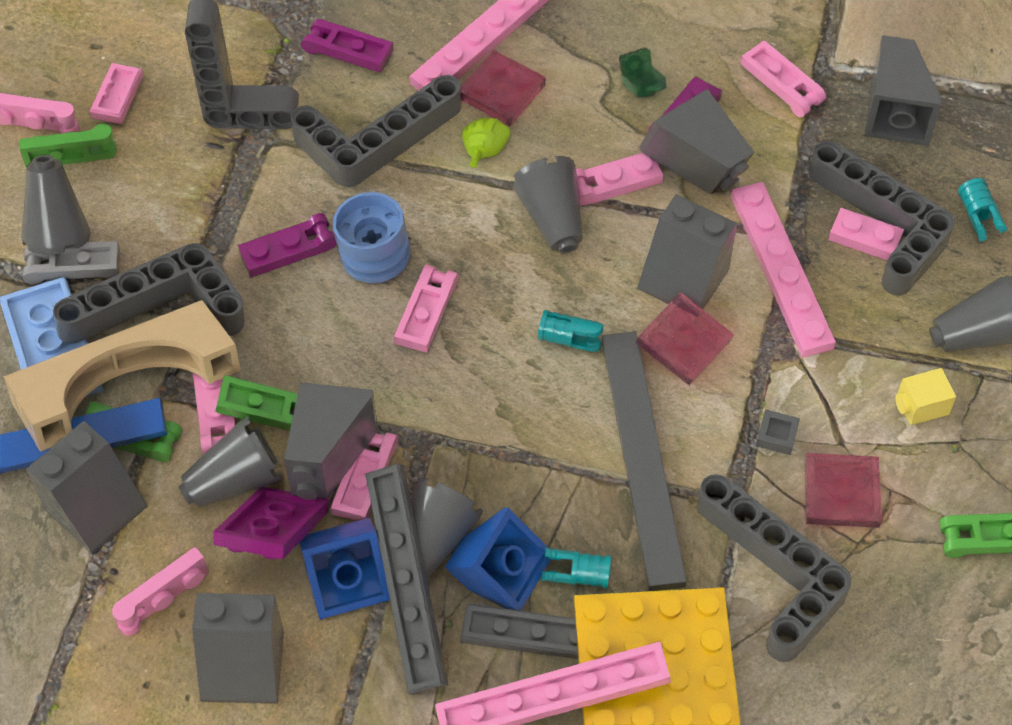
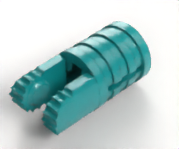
M971 179L959 187L958 195L962 199L970 222L980 242L987 239V232L980 221L993 217V223L1000 233L1008 231L985 179Z
M544 310L537 338L541 341L546 340L547 342H554L559 345H566L567 347L599 352L601 341L598 336L603 334V325L596 321Z
M545 547L544 557L560 561L562 559L573 560L571 575L562 574L559 571H542L541 581L572 585L579 583L595 587L603 586V588L608 589L612 555L581 554L580 551Z

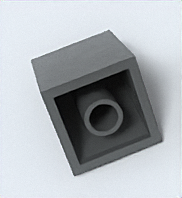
M882 35L871 77L864 136L929 146L942 99L915 40Z
M708 89L655 120L639 146L642 153L709 194L719 188L726 191L739 181L738 176L749 168L747 162L755 153Z
M676 194L659 218L639 280L638 290L698 318L729 271L737 223Z
M300 382L284 457L292 495H297L306 500H313L317 497L329 498L377 433L378 424L373 390Z
M85 421L26 468L45 511L91 554H94L148 507L109 443Z
M196 593L192 632L201 702L278 704L284 630L275 595Z

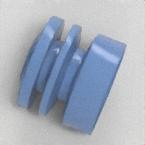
M367 192L348 198L338 207L333 216V231L336 243L338 244L342 265L350 276L366 283H380L396 277L406 268L410 259V243L408 233L406 232L404 214L396 200L386 194Z

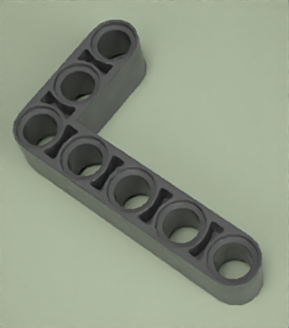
M191 0L188 4L185 37L205 123L214 128L225 129L292 128L291 114L298 108V92L288 86L233 85L219 7L213 0Z
M442 75L437 77L351 138L345 136L316 108L307 105L300 106L291 114L294 141L337 183L345 187L356 186L456 116L461 110V85L454 76Z
M822 141L815 145L809 165L811 179L873 218L904 229L903 236L905 239L887 260L882 276V286L890 294H906L947 247L955 225L953 215L837 143Z
M191 243L60 300L53 308V315L58 337L66 343H77L190 292L196 302L202 300L227 334L231 336L240 332L244 327L243 300L210 251L202 244Z
M718 474L709 475L703 479L700 485L697 502L700 514L800 591L772 623L766 644L768 653L772 658L782 662L791 661L800 654L843 605L851 586L850 573L845 567L731 480ZM715 494L720 496L722 499L713 500L709 498L708 495ZM745 516L751 521L741 522L736 517ZM773 538L776 539L780 544L772 545L768 543L765 539ZM794 561H804L810 567H800ZM832 583L836 585L840 590H829L825 587L824 584ZM801 609H811L817 616H807L802 613ZM786 634L790 636L794 640V642L784 643L777 637V635Z

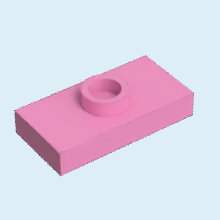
M111 63L90 109L91 118L122 124L143 78L142 69Z

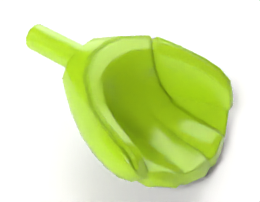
M479 118L470 122L468 126L462 129V140L466 151L472 157L470 161L472 168L477 167L480 159L495 156L507 145L511 131L498 119Z

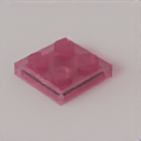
M493 50L461 86V100L511 126L546 86V77Z
M680 292L638 336L636 344L690 386L731 342L734 334Z
M806 453L804 459L806 524L880 528L882 512L879 457Z

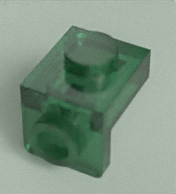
M647 47L619 56L623 85L637 98L651 97L657 91L667 89L666 78L652 66L651 53Z

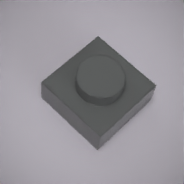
M765 409L756 446L791 455L800 418Z

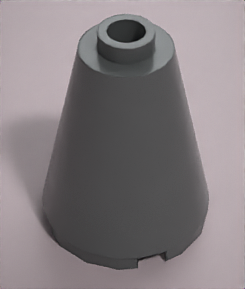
M50 155L37 156L27 166L21 234L23 246L27 244L29 251L44 255L64 253L65 246L74 243L77 249L89 241L90 228L61 161L54 159Z
M555 156L557 162L547 164L544 158L524 166L514 174L515 181L511 180V184L550 248L565 254L576 250L578 244L583 240L575 163L570 157Z
M1008 275L996 279L933 319L934 327L929 328V332L935 347L941 346L945 352L1012 344V277Z
M249 416L241 419L181 475L183 483L179 485V489L188 504L195 502L199 507L277 483L285 478L282 470L275 473L274 468L276 467L274 464L278 461L258 427L250 430L247 426L253 421Z
M420 477L414 485L411 503L428 580L480 520L483 510L479 508L473 511L472 507L475 502L439 482L435 488L427 486L428 478Z

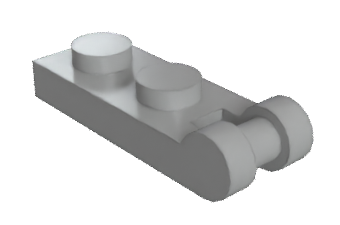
M118 241L86 242L77 249L74 243L65 246L64 253L46 255L33 253L26 247L24 260L27 262V266L23 268L22 279L28 284H39L43 280H55L64 276L66 279L114 277L119 275L120 247ZM49 260L48 264H42L44 261Z

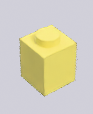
M942 368L903 378L898 393L895 396L897 408L901 414H905L910 426L949 415L956 399V395Z

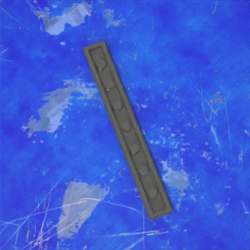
M634 331L602 335V347L648 590L658 591L686 587V577L637 333Z

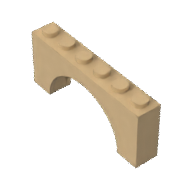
M201 300L6 375L4 379L15 410L39 451L42 452L53 447L72 431V417L80 402L95 388L117 376L145 368L173 367L193 372L210 384L223 379L224 375L230 376L238 373L241 369L236 344Z

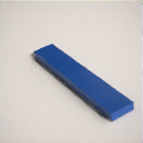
M160 398L74 417L71 422L73 430L85 421L109 443L111 448L168 435L163 402ZM27 429L1 434L0 474L29 467L49 449L40 452Z

